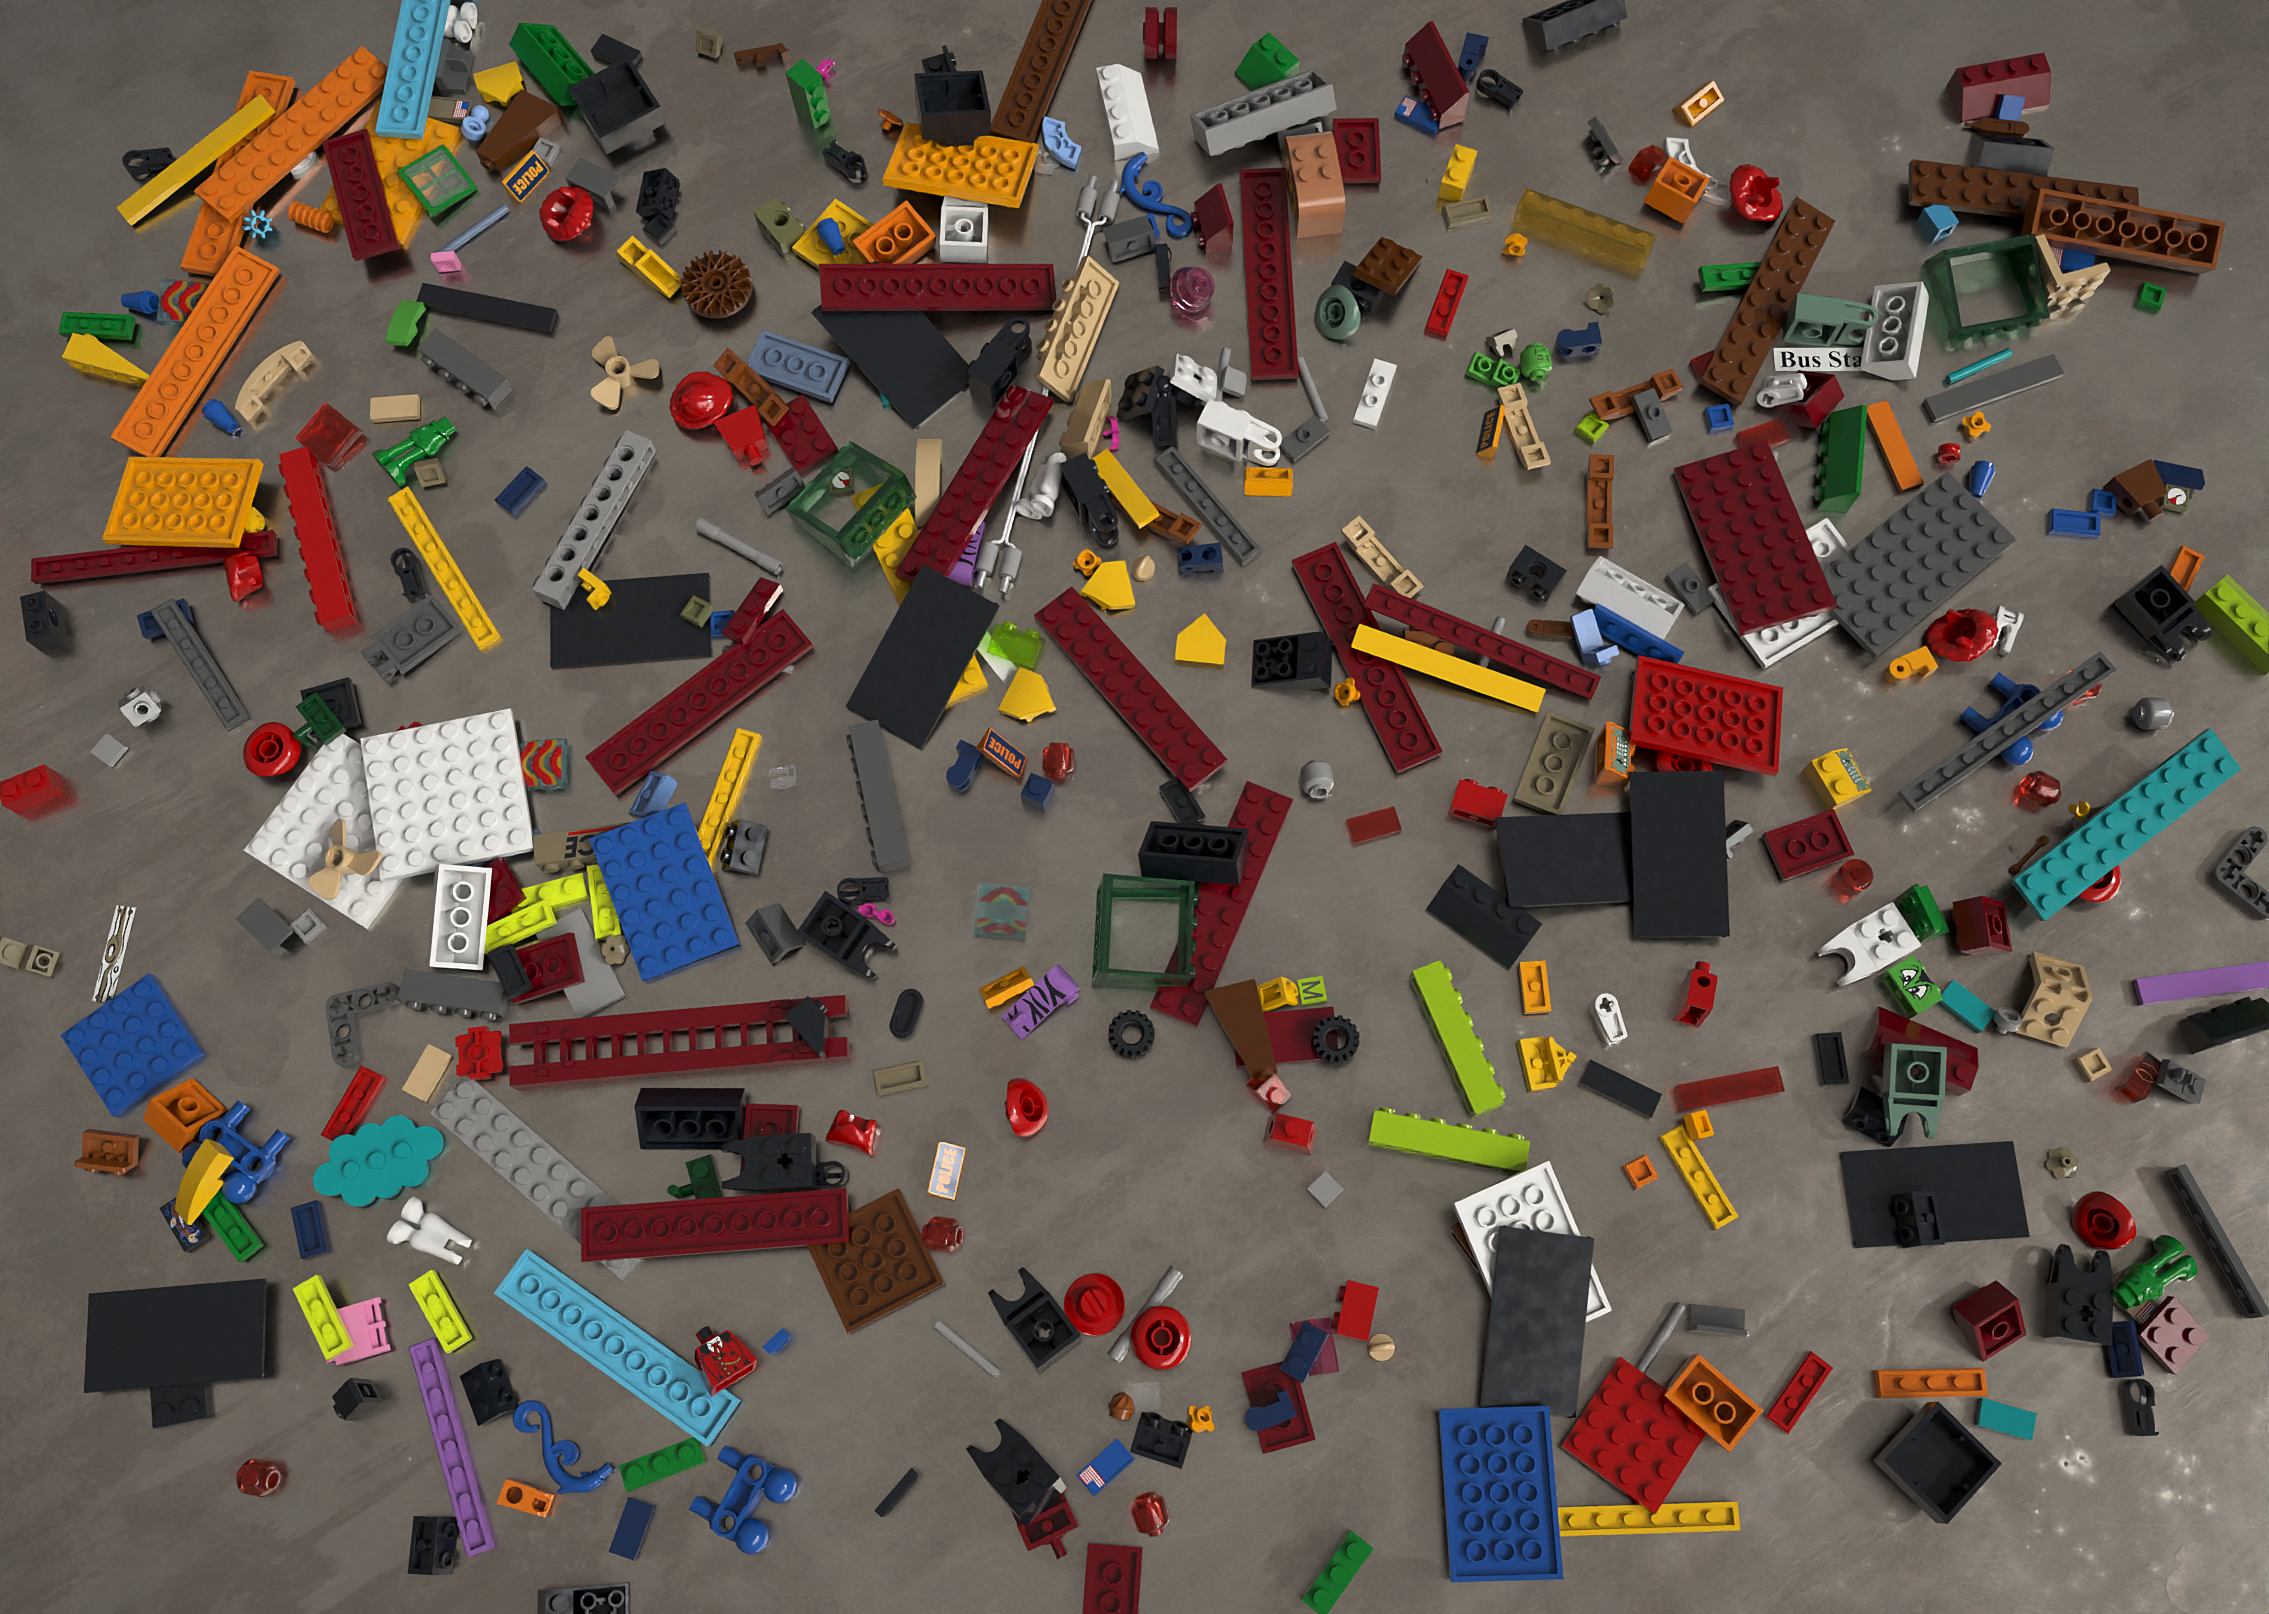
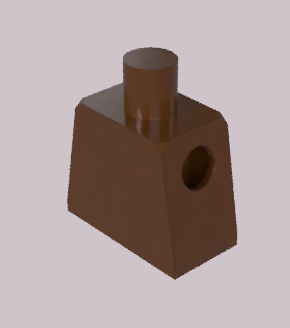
M2151 459L2114 476L2103 486L2105 491L2111 492L2116 497V503L2127 515L2131 516L2143 510L2151 521L2163 514L2157 502L2167 494V490Z

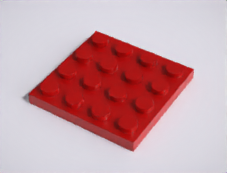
M1619 1357L1560 1447L1655 1515L1705 1437L1706 1432L1663 1396L1667 1389L1625 1359Z

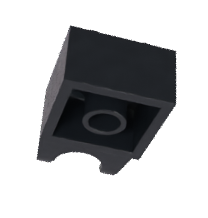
M1011 318L990 343H985L976 361L972 360L967 367L970 394L992 408L997 405L1010 385L1021 374L1020 365L1031 351L1032 341L1028 337L1030 324L1025 318ZM1020 323L1025 326V329L1021 333H1015L1012 331L1013 325ZM1026 341V342H1027V346L1022 349L1023 344H1024V342Z
M1085 452L1060 463L1061 485L1081 524L1087 522L1099 544L1109 546L1116 543L1119 537L1117 527L1118 516L1107 495L1109 489L1105 480H1100L1097 475L1099 470L1094 459L1089 460ZM1113 531L1114 536L1108 540L1100 536L1101 532Z
M2162 565L2148 573L2113 602L2146 640L2173 661H2181L2186 656L2179 637L2181 631L2200 641L2207 640L2211 636L2210 627L2195 607V601Z
M827 891L823 893L796 932L800 937L840 964L875 980L877 975L865 963L864 955L866 950L873 945H881L893 951L897 948V945L866 917ZM838 922V931L829 933L831 931L828 928L829 925H835Z
M812 1133L757 1136L721 1145L723 1153L742 1155L745 1160L743 1172L735 1178L722 1181V1189L763 1193L817 1190L816 1137ZM786 1158H790L793 1160V1163L788 1164L789 1168L786 1169L782 1163Z
M2060 1244L2057 1247L2049 1284L2046 1287L2044 1338L2095 1347L2112 1345L2114 1297L2112 1292L2114 1290L2111 1261L2106 1251H2096L2088 1271L2083 1272L2076 1266L2069 1245Z
M1021 1267L1018 1273L1023 1280L1025 1292L1020 1299L1007 1301L993 1289L988 1292V1295L1005 1328L1039 1374L1080 1343L1082 1339L1078 1330L1050 1292L1024 1267ZM1041 1328L1044 1331L1049 1329V1336L1047 1338L1038 1337L1040 1335L1038 1330Z
M998 1418L994 1423L1001 1433L999 1446L991 1452H982L970 1444L966 1450L990 1487L1026 1527L1067 1487L1061 1477L1022 1435Z

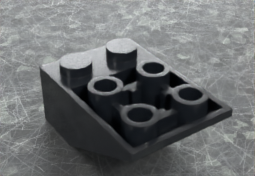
M1321 631L1254 640L1251 686L1298 690L1330 688L1332 640Z
M628 1583L538 1589L537 1614H629Z

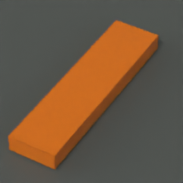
M1888 401L1867 406L1866 419L1898 492L1902 493L1922 487L1924 481Z
M1985 1368L1874 1370L1877 1398L1988 1396Z

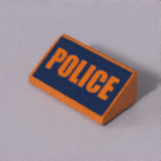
M988 728L975 749L1011 777L1019 778L1027 757L991 728Z

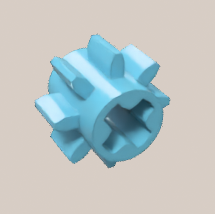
M249 209L250 215L241 217L245 220V225L242 229L250 230V237L255 238L258 233L261 238H265V232L272 231L269 227V222L272 221V218L263 217L265 214L263 210H259L256 215L254 210ZM256 219L260 220V223L257 225L258 228L253 226L256 224Z

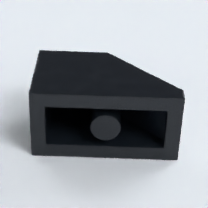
M807 996L785 1018L823 1059L827 1055L829 1019L824 1013L828 1009L818 998L813 1002Z
M350 1378L332 1396L335 1402L333 1405L335 1413L340 1419L345 1421H354L382 1403L370 1379Z

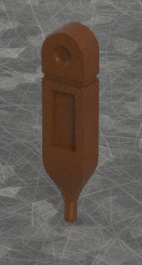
M1983 118L1973 123L1965 122L1964 124L1966 127L1975 129L1978 133L2025 137L2030 129L2026 122Z
M1534 619L1530 620L1526 626V633L1531 637L1576 639L1571 622Z

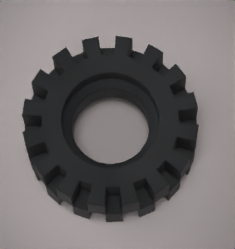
M1127 1010L1125 1013H1118L1119 1016L1114 1017L1109 1025L1108 1036L1112 1049L1115 1053H1119V1056H1126L1127 1059H1132V1057L1137 1059L1142 1054H1147L1148 1050L1152 1048L1155 1039L1152 1021L1148 1019L1145 1013L1141 1014L1138 1010L1135 1012ZM1135 1025L1141 1030L1142 1036L1137 1043L1129 1044L1122 1039L1121 1033L1126 1026Z
M1330 1015L1329 1018H1323L1316 1025L1312 1036L1314 1052L1316 1051L1317 1057L1324 1059L1326 1063L1332 1062L1333 1065H1337L1340 1062L1343 1064L1348 1059L1350 1060L1356 1053L1360 1042V1035L1356 1030V1025L1352 1024L1349 1018L1344 1019L1341 1015H1338V1017ZM1337 1030L1343 1033L1346 1042L1342 1048L1332 1049L1327 1045L1326 1035L1330 1031Z

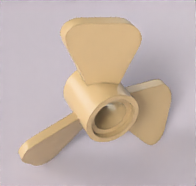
M606 336L593 348L592 357L596 362L605 366L608 377L591 389V396L597 403L610 410H615L619 406L620 389L630 386L634 377L656 378L659 374V362L656 359H650L630 366L626 358L617 356L612 337ZM624 370L622 373L616 374L618 371Z
M338 818L329 830V837L333 846L325 854L324 861L326 867L311 875L308 879L310 888L323 898L333 900L338 896L343 874L353 875L358 873L362 876H368L375 870L382 858V853L376 850L360 854L356 850L347 848L346 822L341 818Z

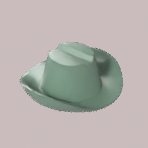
M1335 284L1328 287L1320 295L1316 304L1314 319L1321 334L1330 339H1344L1354 334L1358 329L1361 316L1352 293L1346 287Z

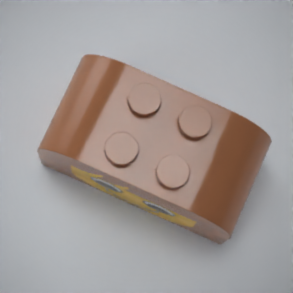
M1332 131L1284 137L1282 163L1286 169V184L1296 238L1342 233L1345 217V195Z

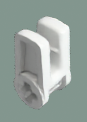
M1802 373L1767 376L1762 380L1757 401L1761 406L1773 407L1802 400L1804 396L1803 390L1807 387L1806 378Z
M1998 605L1992 616L1997 622L1999 631L1994 645L1988 650L1995 647L1999 641V634L2003 631L2004 636L2000 642L1998 654L2006 656L2012 648L2024 614L2020 612L2015 614L2005 610L2004 606Z
M1608 993L1599 995L1592 1001L1590 1013L1605 1044L1613 1045L1627 1037L1626 1028L1616 998ZM1601 1003L1608 1005L1609 1009H1600L1599 1005Z

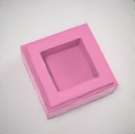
M454 251L431 253V261L438 272L461 270V262Z

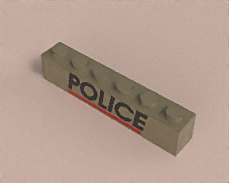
M631 822L533 835L535 865L546 873L557 872L559 868L565 867L581 869L587 864L597 865L598 862L589 838Z

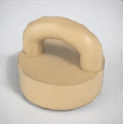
M1148 555L1139 556L1132 561L1131 574L1136 580L1147 581L1153 577L1155 565Z
M1377 1334L1369 1340L1367 1350L1372 1359L1385 1361L1393 1355L1395 1345L1389 1336Z

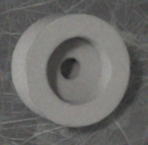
M2006 1006L1999 1007L1993 1017L1998 1025L1996 1027L1997 1031L2005 1034L2007 1031H2017L2023 1023L2021 1014Z

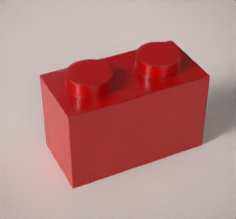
M45 764L0 782L2 806L16 814L65 795L59 774Z
M1459 779L1448 814L1496 829L1495 818L1502 816L1508 794L1503 793L1497 787L1486 788L1480 786L1478 782L1472 779Z
M1347 1280L1345 1286L1340 1285L1337 1295V1301L1341 1302L1339 1312L1334 1311L1331 1327L1335 1328L1334 1335L1362 1342L1368 1341L1379 1287Z

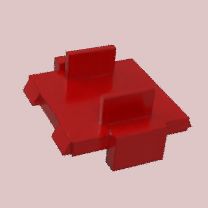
M487 1026L468 1028V1034L455 1037V1047H458L459 1065H456V1075L460 1077L469 1076L470 1080L478 1081L491 1079V1073L502 1072V1031L489 1032Z

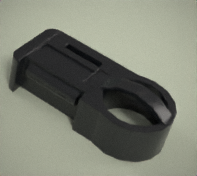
M1493 69L1483 70L1476 82L1478 91L1491 99L1494 96L1509 106V110H1513L1523 94V89ZM1482 78H1492L1496 86L1491 87L1487 85Z
M833 140L830 143L829 149L825 148L822 151L825 161L844 173L848 178L859 179L866 173L867 168L864 158L853 151L849 153L838 145L837 140ZM861 163V166L855 169L851 164Z
M168 147L131 150L125 153L122 162L129 174L141 176L150 174V171L166 169L174 162V155ZM133 159L143 160L140 166L129 165Z
M1167 243L1155 244L1159 292H1170L1169 264L1172 259V252Z
M407 548L395 550L390 560L395 574L400 577L405 592L402 595L407 599L424 595L427 590L418 565V558ZM406 553L410 554L411 557H412V562H411V564H410V562H409V559H408ZM400 555L406 568L401 569L397 566V559Z
M887 877L845 878L837 886L838 899L846 905L863 903L864 899L865 901H875L886 898L887 902L889 901V880ZM848 883L854 884L859 888L856 891H840L841 887ZM857 896V897H855L854 899H845V898H844V897Z
M838 1161L820 1162L819 1165H816L817 1188H839L846 1183L848 1170L845 1165ZM833 1165H837L842 1169V1173H826V1171ZM841 1178L840 1181L834 1184L828 1183L826 1180Z
M2145 1379L2128 1380L2122 1387V1395L2125 1402L2129 1434L2131 1436L2159 1435V1432H2155L2154 1412L2151 1407L2155 1406L2153 1386ZM2135 1382H2137L2140 1390V1403L2136 1402L2130 1393L2131 1386Z

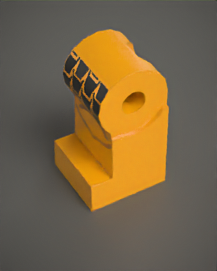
M1924 646L1893 660L1885 669L1884 677L1891 685H1900L1907 677L1919 672L1923 678L1931 675L1938 668V665L1927 646Z

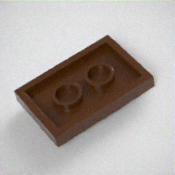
M1381 237L1355 268L1353 276L1395 296L1420 265L1423 256L1417 254L1412 249H1406L1396 244L1391 239Z

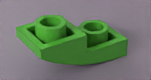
M401 300L387 330L385 339L387 344L408 346L418 332L415 324L425 311L423 302Z
M1476 351L1472 355L1465 374L1480 382L1500 388L1515 384L1521 370L1502 359L1496 362Z

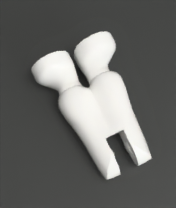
M463 3L460 11L454 5L449 6L444 37H455L456 40L463 43L471 40V29H475L477 25V8L474 3Z
M1057 452L1051 456L1043 457L1028 488V495L1031 500L1022 498L1016 502L1015 509L1019 514L1031 519L1051 516L1054 509V501L1059 493L1061 477L1059 464L1066 461L1064 453Z
M415 1196L407 1201L402 1210L401 1217L418 1224L421 1229L417 1230L408 1223L399 1220L392 1226L387 1236V1241L392 1244L409 1241L413 1249L437 1256L456 1265L460 1263L463 1257L445 1248L449 1239L469 1248L472 1242L469 1237L449 1225L433 1212L425 1213L421 1200Z

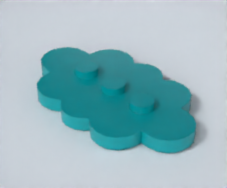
M402 1115L391 1116L385 1120L382 1126L374 1123L365 1124L359 1128L355 1136L346 1134L334 1139L329 1148L330 1161L317 1168L313 1176V1185L322 1195L332 1197L341 1194L346 1203L355 1207L367 1206L376 1197L384 1199L393 1198L399 1194L403 1186L412 1188L424 1183L429 1174L428 1161L439 1156L445 1144L444 1137L435 1127L421 1126L416 1128L411 1119Z

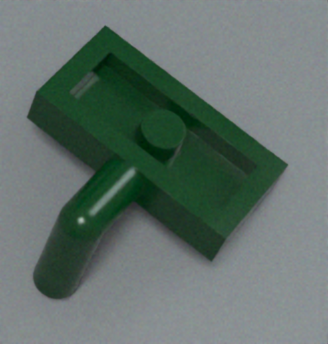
M314 692L295 706L307 721L305 725L293 734L294 738L304 747L312 746L313 741L307 736L312 731H315L325 745L330 744L347 731L317 692Z
M711 1154L685 1162L691 1181L690 1184L681 1187L670 1185L667 1189L668 1193L675 1198H681L693 1193L695 1199L724 1197L713 1155Z

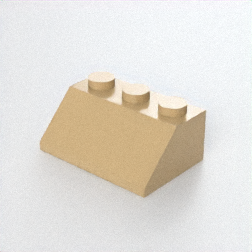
M1104 379L1085 383L1082 391L1077 392L1074 405H1076L1075 410L1068 415L1067 432L1062 433L1059 441L1062 453L1066 457L1074 458L1086 452L1089 460L1092 458L1112 403L1111 380Z

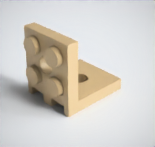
M2044 234L2035 236L2018 260L2039 309L2055 304L2064 305L2073 299L2080 298L2082 300L2092 296L2095 289L2103 283L2104 278L2111 271L2106 262L2062 274Z
M2033 951L2029 962L2036 986L2021 1014L2023 1023L2016 1033L2068 1048L2093 1000L2085 968L2076 963ZM2050 1013L2059 1015L2057 1019L2052 1021L2044 1019Z

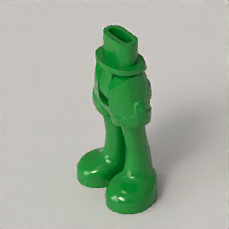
M445 416L437 422L432 420V423L411 430L409 432L410 436L397 445L385 450L379 449L372 453L377 463L384 471H387L398 487L405 485L404 471L412 463L425 456L432 457L446 440H450L449 435L456 431L455 427ZM415 447L414 449H412L410 452H408V453L405 454L404 456H402V457H400L399 459L393 461V460H394L396 457H398L400 454H402V453H404L405 451H407V450H409V449Z
M2160 1235L2154 1240L2153 1244L2157 1254L2145 1263L2137 1262L2129 1267L2128 1273L2118 1282L2117 1288L2112 1292L2122 1308L2127 1310L2131 1306H2139L2148 1300L2155 1301L2162 1296L2164 1287L2177 1278L2187 1282L2196 1276L2197 1265L2190 1255L2179 1257L2171 1263L2170 1268L2157 1276L2155 1274L2165 1263L2185 1251V1247L2180 1241L2169 1235Z

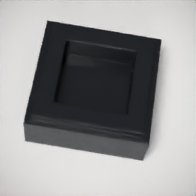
M657 214L642 228L644 233L660 246L676 231L675 226L660 214Z

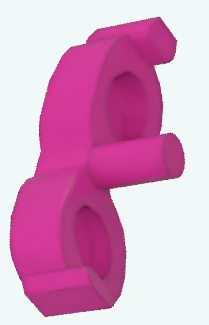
M829 58L825 59L819 64L816 71L822 77L829 79L830 75L827 73L832 65H835V62Z
M1107 416L1106 420L1110 422L1112 430L1103 431L1104 436L1112 435V446L1109 447V450H1117L1119 447L1117 419L1114 416Z
M866 903L858 907V911L867 918H878L886 925L894 924L895 922L893 913L888 909L878 912L877 907L872 903Z

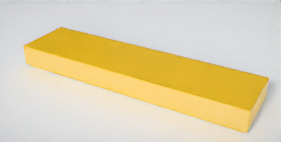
M1108 448L1092 458L1099 470L1097 473L1100 480H1105L1111 494L1139 529L1160 516L1157 509Z
M1683 1124L1659 1136L1660 1142L1713 1230L1738 1218L1737 1213L1694 1142L1691 1141Z

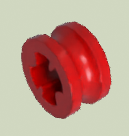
M1955 443L1940 445L1938 447V452L1940 453L1938 461L1947 464L1958 462L1961 459L1959 454L1961 446Z

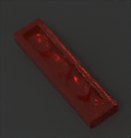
M1778 1066L1675 1086L1681 1112L1785 1092Z

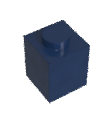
M1030 773L1020 794L1022 803L1045 813L1055 792L1054 782Z

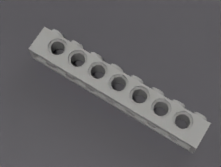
M625 430L622 437L617 439L614 451L611 456L606 458L600 475L596 476L593 480L590 492L587 496L583 497L580 509L570 519L567 531L559 538L557 548L547 558L544 570L533 583L532 590L539 600L562 610L566 608L581 582L578 573L583 568L588 570L656 453V449L650 439ZM632 457L630 460L624 461L626 458ZM620 477L618 480L612 481L614 478ZM609 496L606 500L601 501L602 498ZM597 516L594 520L589 521L590 518ZM585 536L583 540L577 541L580 537ZM574 556L571 560L566 561L568 557ZM562 576L560 580L554 581L555 578Z

